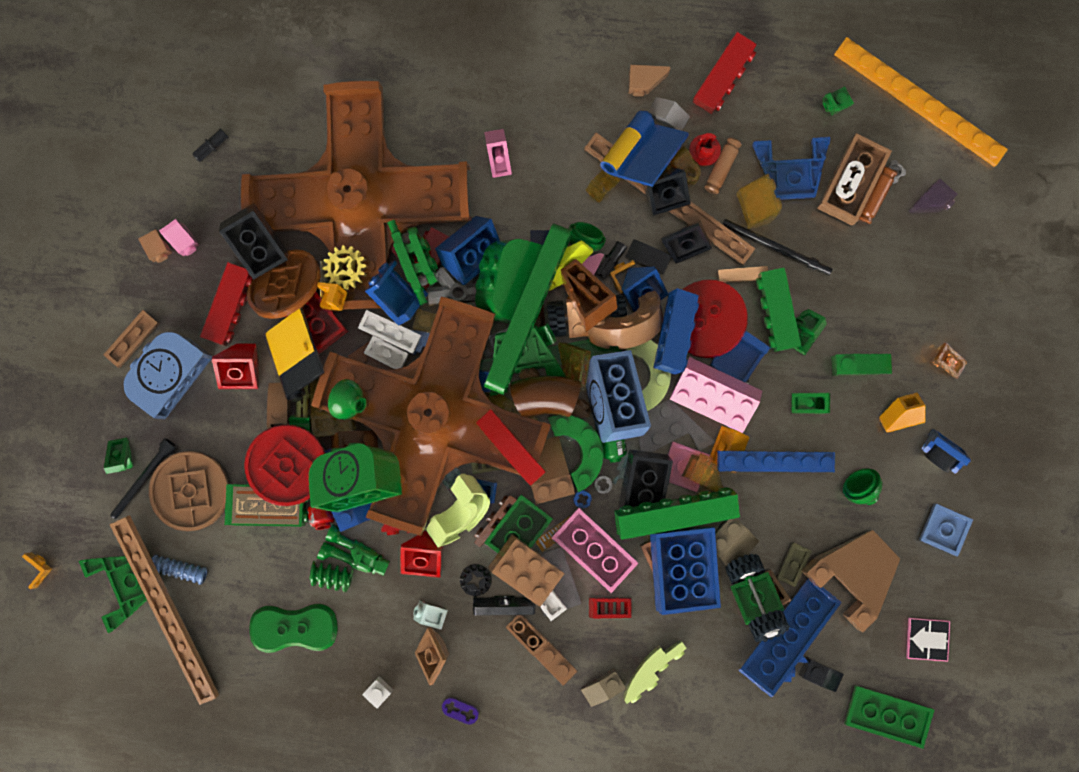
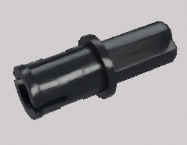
M220 128L208 140L205 139L206 142L193 152V156L197 161L201 162L210 153L216 152V148L229 137Z
M617 241L609 254L604 256V261L596 271L599 277L605 279L612 268L618 265V260L627 249L623 243Z

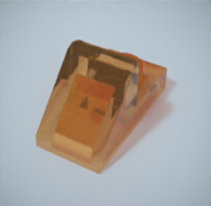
M947 343L939 346L930 361L931 365L942 368L951 377L958 379L967 363Z

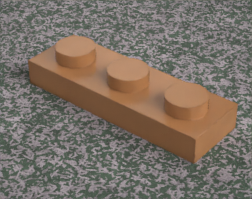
M142 310L103 355L115 366L121 368L160 323L145 310Z

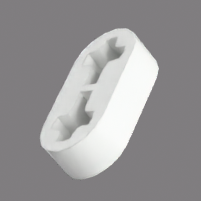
M852 161L846 166L836 187V193L839 197L846 199L855 193L865 171L862 163ZM855 166L857 167V172L859 173H856L853 176V178H851L850 176L852 174V170H850V168L852 169ZM847 182H850L848 189L851 191L844 193V189L841 186H845Z

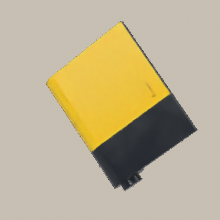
M300 308L265 334L287 400H291V402L302 400L306 394L304 387L324 374L303 308Z

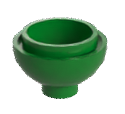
M576 222L569 225L568 229L573 230L569 241L570 245L582 240L593 248V253L599 251L604 246L606 238L603 232L596 226L586 222Z
M350 379L339 381L332 388L328 398L330 414L334 418L342 420L362 413L367 404L359 384Z
M870 468L855 471L846 479L843 485L845 497L855 504H875L882 491L883 482L881 476L876 470Z

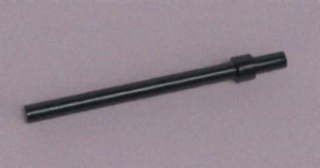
M725 219L723 225L728 229L807 265V268L813 271L816 269L830 276L833 268L820 263L814 257L809 258L730 220Z

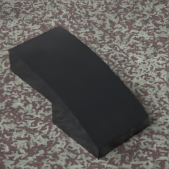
M633 239L625 256L627 259L634 260V262L645 267H655L661 274L665 273L672 258L671 255Z

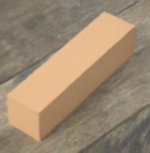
M768 266L718 270L717 280L724 283L756 281V278H759V273L768 271Z

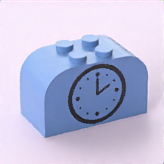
M172 332L162 333L152 342L147 343L142 350L143 354L140 358H136L131 363V369L124 379L126 396L156 419L167 418L212 359V355L194 341Z
M632 351L592 356L585 369V382L595 427L600 440L605 443L643 436L649 430L651 424Z

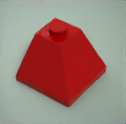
M236 343L212 356L218 389H258L259 358L256 343Z
M424 531L422 536L417 535L401 544V574L440 578L444 546L437 547L427 531Z

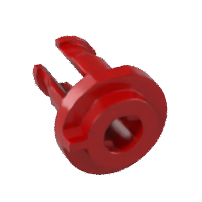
M712 133L695 137L689 146L690 158L699 166L714 164L721 153L720 144Z

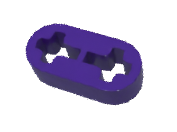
M448 697L442 704V711L448 717L469 725L475 723L478 719V709L470 703L455 697ZM451 702H454V707L460 710L458 711L452 709V711L450 712L448 711L446 703L450 704ZM470 709L473 710L475 717H471L470 720L467 719V715L462 713V710L468 712Z

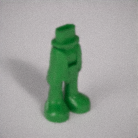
M331 525L325 540L351 550V554L324 542L317 555V559L324 561L328 557L336 558L351 565L356 570L366 573L372 572V574L376 572L384 576L390 561L382 558L383 555H379L361 541L359 542L356 539L353 541L340 533L338 526Z

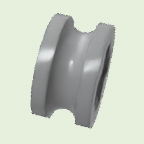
M600 476L595 480L594 487L599 493L605 494L612 489V481L607 476ZM601 479H606V483L609 484L608 489L605 488L604 491L600 490L601 487L598 485L599 480L602 482Z

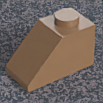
M630 65L628 94H633L636 97L649 94L668 77L670 67Z

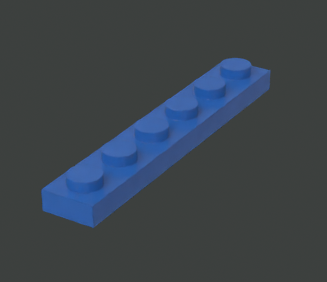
M718 451L717 471L835 472V452Z

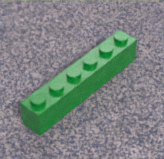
M728 487L720 488L716 492L702 491L699 495H681L678 499L671 500L665 498L656 503L643 502L639 504L640 506H622L619 510H614L617 534L621 540L740 518L738 494Z

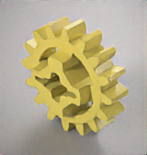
M342 245L341 250L337 247L334 248V254L328 252L330 259H324L327 266L322 268L328 272L324 277L330 279L329 283H336L341 287L343 285L345 290H348L349 285L356 288L355 282L357 281L362 283L360 277L367 275L363 272V269H367L368 266L362 264L366 259L365 257H360L361 252L359 250L354 252L355 248L352 246L347 250V247ZM343 255H350V256H347L346 258H339L340 256H343ZM344 264H345V265L347 266V268H348L347 271H345V270L342 268V266H343ZM356 264L358 265L357 272H355ZM345 277L351 278L349 280L342 281Z

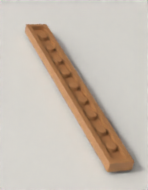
M595 133L584 150L601 162L613 144L598 133ZM626 180L646 195L643 184ZM692 202L690 205L669 211L687 225L701 220L709 241L741 265L745 264L755 250L753 246Z
M129 515L110 524L199 705L217 698L219 693L131 516Z

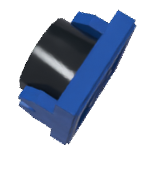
M935 429L929 432V438L921 448L925 452L924 455L927 459L947 473L952 471L956 474L963 465L967 466L971 461L964 449Z

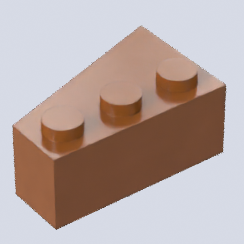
M577 259L561 269L563 285L586 332L617 309L616 295Z

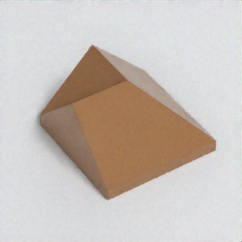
M431 627L427 628L415 651V655L429 685L434 684L450 654L442 637Z

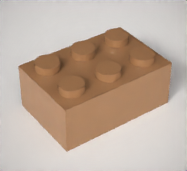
M513 534L488 566L494 575L539 607H541L564 575L560 568Z

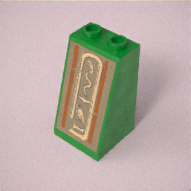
M226 484L224 525L302 527L309 520L308 511L306 510V502H309V499L297 505L278 506L260 498L249 484Z

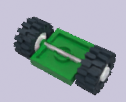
M744 555V557H738L737 560L728 563L725 570L732 584L730 586L745 624H749L754 640L756 642H766L768 639L772 640L774 637H779L780 634L783 635L788 631L790 627L783 613L784 607L769 572L764 573L765 569L759 555Z

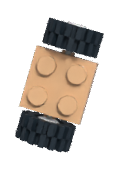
M616 295L617 309L608 317L628 316L625 295ZM566 299L567 314H564L563 300L547 302L548 324L555 337L566 336L567 322L569 338L589 336L570 299Z

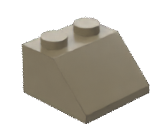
M737 518L724 520L715 529L717 557L726 565L732 563L731 561L737 560L738 557L742 558L744 555H748L759 543V540Z

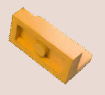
M721 426L708 463L717 466L718 451H745L749 436L737 430Z

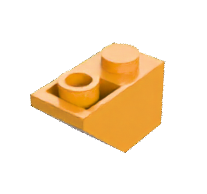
M918 392L898 397L879 417V420L887 433L925 423V404Z

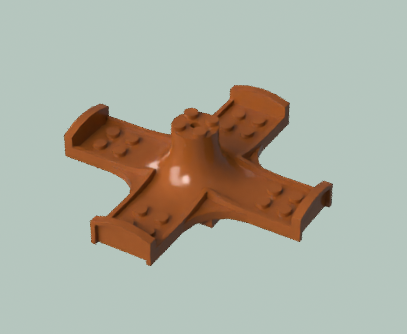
M348 81L325 84L323 86L327 109V146L319 162L307 171L294 174L260 176L242 174L241 210L255 203L274 232L302 231L312 233L322 240L332 254L335 253V247L341 250L342 245H345L347 250L350 246L355 248L354 252L359 250L361 252L360 257H365L366 259L362 264L368 266L367 269H363V272L367 275L360 277L362 283L355 282L356 288L349 285L348 290H345L347 291V296L342 310L381 308L365 291L370 286L368 283L370 279L380 273L378 269L385 262L389 264L390 248L394 241L387 222L395 220L399 231L404 233L410 227L422 224L472 221V217L469 214L467 170H470V166L467 161L459 162V164L410 166L396 159L387 147L384 134L383 87L379 81ZM343 255V256H340L339 258H346L347 256H350V255ZM344 264V265L342 266V268H343L345 271H347L348 268H347V266ZM357 264L355 265V272H357ZM345 277L342 281L349 280L351 278ZM330 310L334 313H339V310Z
M441 296L431 332L420 357L408 366L395 370L376 368L329 352L323 367L324 374L319 378L311 406L329 412L328 398L332 388L343 379L355 381L361 387L367 404L362 413H358L349 419L358 421L373 429L382 441L384 450L394 453L400 465L402 494L373 502L366 518L422 536L438 488L445 476L456 467L459 468V466L469 463H479L520 475L476 424L490 409L495 412L517 436L518 440L532 454L535 460L539 462L551 424L528 417L523 418L521 415L503 410L491 403L484 394V391H482L479 380L480 364L495 322L494 313Z

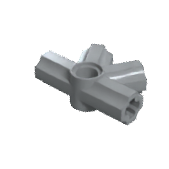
M444 267L440 268L437 271L438 275H436L441 287L427 288L429 306L439 305L441 296L462 303L475 301L476 283H473L474 278L467 284L462 285ZM455 290H460L463 292V296L455 298L452 293Z

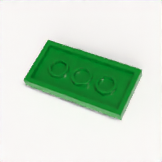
M855 685L844 724L924 749L934 709Z

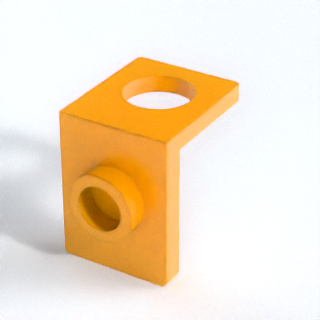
M634 260L627 264L622 262L614 267L615 270L609 274L619 295L623 294V291L615 276L627 271L628 268L634 267Z
M32 552L24 553L22 557L40 571L28 586L29 589H34L42 583L52 568L46 564V560L42 556L35 555Z

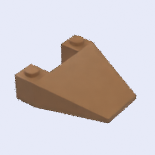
M870 530L816 556L801 571L819 588H822L835 576L857 599L843 613V616L857 630L864 632L879 616L900 558L873 530Z

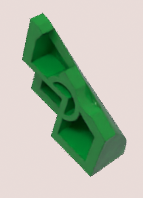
M810 309L803 311L796 317L801 346L793 349L803 355H806L827 325L825 317Z

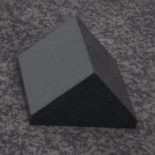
M701 220L666 234L661 238L676 264L712 249Z

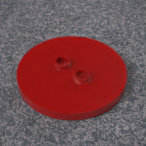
M701 280L683 288L682 290L699 295V308L694 317L695 327L690 337L691 347L687 353L699 358H714L724 355L735 348L743 338L748 324V312L741 295L732 286L718 280Z
M289 424L273 426L260 433L247 450L244 463L247 481L260 498L278 506L300 504L310 499L309 470L314 460L320 455L325 454V450L318 438L305 428Z

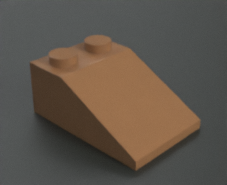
M559 436L546 439L538 462L546 472L531 485L536 505L575 494Z

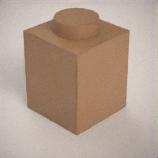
M156 229L138 238L149 260L153 262L165 261L168 255L172 254L163 235Z

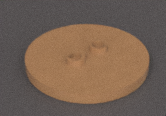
M184 451L169 456L156 468L150 480L149 499L155 514L163 523L181 531H196L212 525L224 513L226 484L230 483L224 468L214 458L201 452Z

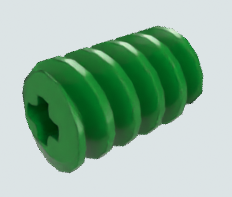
M314 560L311 565L309 580L311 586H316L318 583L319 587L323 588L326 584L327 589H331L334 585L335 591H339L342 586L343 592H347L352 582L354 569L352 568L350 573H348L347 566L340 571L339 565H337L332 570L331 563L328 564L327 568H324L323 562L316 567V561Z

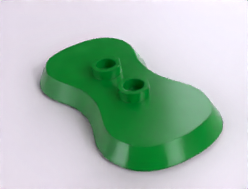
M312 604L299 610H284L275 606H264L252 614L249 625L250 639L253 646L265 653L277 652L290 646H300L314 651L325 650L333 645L338 632L337 618L334 611L323 604Z

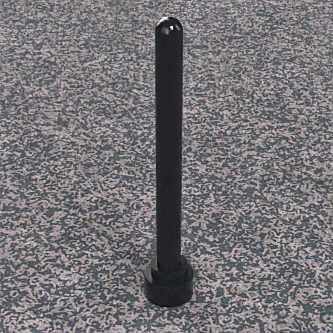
M164 438L160 442L159 452L111 512L110 516L112 519L119 517L163 458L176 450L177 446L172 441Z

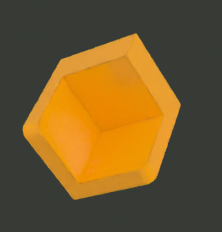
M318 282L317 287L324 292L320 307L322 309L342 311L347 291L338 284Z

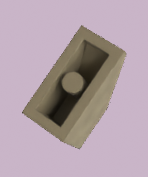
M613 668L581 688V691L592 707L610 700L624 691L626 686L616 669Z

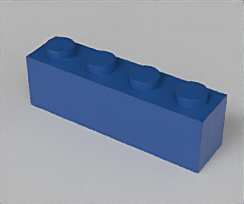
M678 288L669 292L653 368L674 375L684 372L688 362L686 359L687 352L691 347V332L695 327L694 317L699 308V295Z

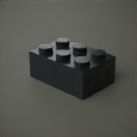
M255 203L220 223V234L253 280L288 260V251Z
M629 449L619 499V509L622 506H640L639 504L643 502L656 503L666 498L673 460L669 455Z

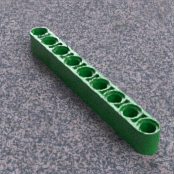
M555 223L552 224L487 376L485 388L503 395L506 393L569 244L573 230Z

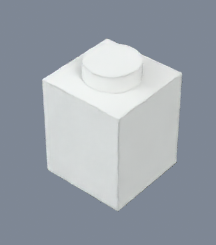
M379 676L362 695L378 708L394 689Z

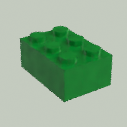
M521 494L484 543L499 553L513 534L532 548L553 518Z

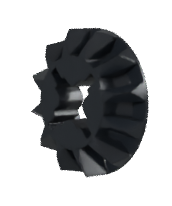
M479 564L469 565L462 571L460 576L461 588L466 594L473 597L485 594L492 583L489 570ZM472 572L476 577H484L479 581V589L475 584H468L473 579Z

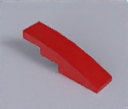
M492 409L476 422L490 441L530 486L546 472Z

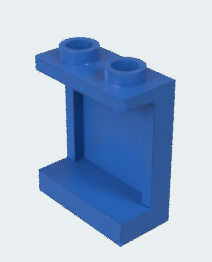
M394 260L389 264L385 262L378 269L380 273L370 279L368 282L370 286L365 292L399 326L412 318L420 304L413 289L394 270V267L398 264ZM424 290V295L427 297L428 293Z
M746 331L735 348L724 355L714 357L709 366L746 383L771 347Z

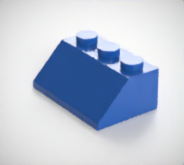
M475 216L472 218V221L467 222L437 246L435 250L442 266L462 285H465L480 273L479 264L485 249L491 243L500 241L492 219Z

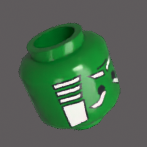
M625 439L605 443L601 441L603 458L609 459L610 463L622 461L621 457L627 454Z

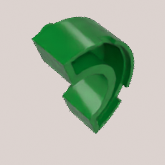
M556 414L548 415L546 418L549 424H551V430L555 437L562 435L570 436L580 446L581 455L579 462L569 471L574 486L579 493L594 482L603 464L601 440L593 427L579 417L573 415L570 417Z

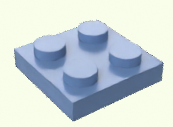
M934 503L919 540L958 557L973 519Z

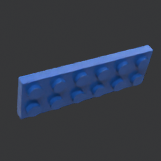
M807 578L783 611L790 627L789 630L783 635L780 634L779 637H774L772 640L768 639L766 642H759L738 671L767 695L773 697L842 602L825 588L815 586Z

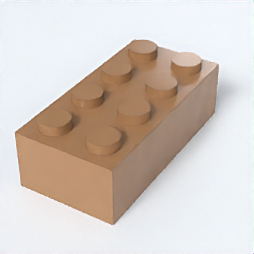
M856 133L850 139L817 209L851 226L858 222L892 150ZM852 161H858L863 164L865 170L861 181L851 197L841 198L836 193L837 184L846 166ZM855 166L852 169L850 168L852 170L850 177L853 178L859 172H857V167ZM847 182L845 186H841L844 189V193L851 191L848 189L850 182Z

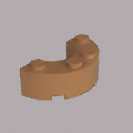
M654 290L639 297V308L631 315L617 318L607 316L588 331L590 342L609 349L610 346L626 349L651 340L660 332V326L663 323L662 307L658 293Z

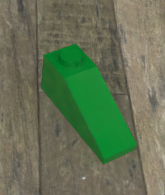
M836 354L831 356L832 376L892 374L891 354Z

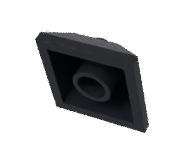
M666 167L653 187L643 184L653 216L691 204L684 169Z

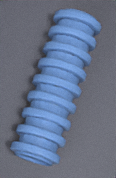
M157 554L152 557V561L159 574L160 572L162 575L168 574V577L174 576L176 579L180 577V580L186 579L188 582L192 580V583L198 582L199 585H202L206 579V567L201 568L199 565L195 567L194 564L189 565L187 562L183 564L182 561L177 562L176 559H165L164 556L159 557Z

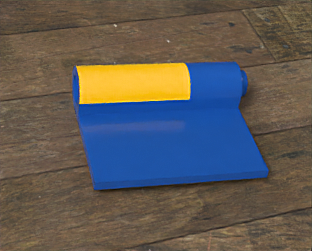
M638 111L601 161L600 166L609 175L653 187L685 142L689 133L657 125L654 123L651 113L648 111Z

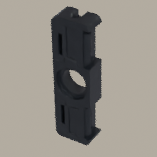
M475 596L473 598L474 615H534L536 613V604L527 597L494 596V598H477Z

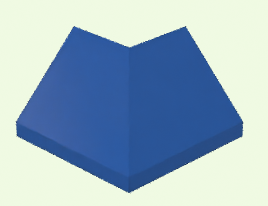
M655 267L628 268L621 290L633 312L639 308L638 298L648 292L655 290L660 297V301L668 296L667 289Z

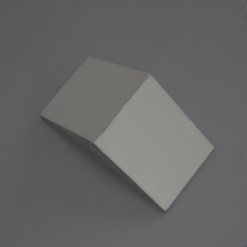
M659 97L655 98L648 110L656 121L669 128L681 131L690 118L675 101Z

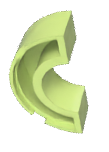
M652 340L625 349V351L631 350L633 357L641 360L647 367L649 373L648 383L642 390L647 411L661 402L668 391L671 380V373L653 368L658 345Z
M463 473L455 479L451 490L457 497V500L448 510L441 514H436L430 519L426 530L437 547L447 545L459 539L458 534L466 529L469 532L481 521L489 508L490 499L477 480L471 475Z

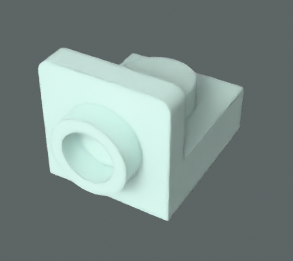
M419 601L418 605L414 608L413 619L419 624L442 629L448 610Z

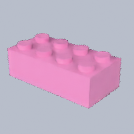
M689 357L684 372H681L673 388L670 400L743 433L760 403L762 390Z
M579 507L551 536L554 541L610 593L639 564Z

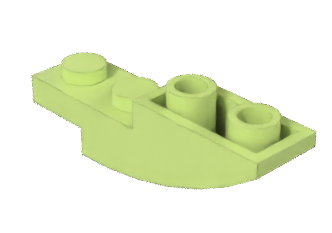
M678 640L665 651L658 645L643 659L626 687L623 698L627 704L630 701L634 703L640 699L641 693L646 689L650 691L657 686L659 678L655 673L656 671L662 672L669 666L668 662L672 659L677 660L685 654L684 650L687 648L681 640Z

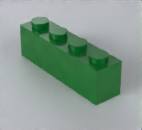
M785 267L759 273L756 283L758 290L762 291L763 297L760 298L762 309L766 310L767 317H764L766 328L770 329L771 336L768 337L770 347L774 348V352L800 347L801 342Z

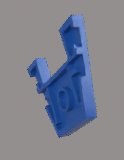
M830 137L811 139V159L774 161L772 158L771 140L754 141L752 143L775 200L816 197L828 145L830 144Z

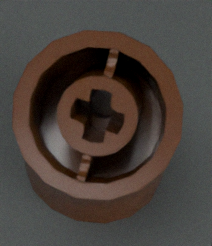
M533 376L511 382L510 384L513 402L523 418L540 414H556L570 417L581 388L580 380L562 376Z

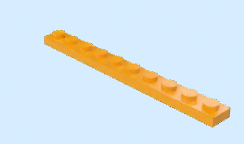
M848 37L845 38L834 55L992 166L995 167L1008 150Z

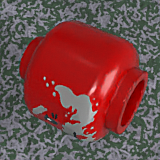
M311 506L307 508L309 524L315 527L316 530L328 529L334 523L335 518L332 511L312 508Z

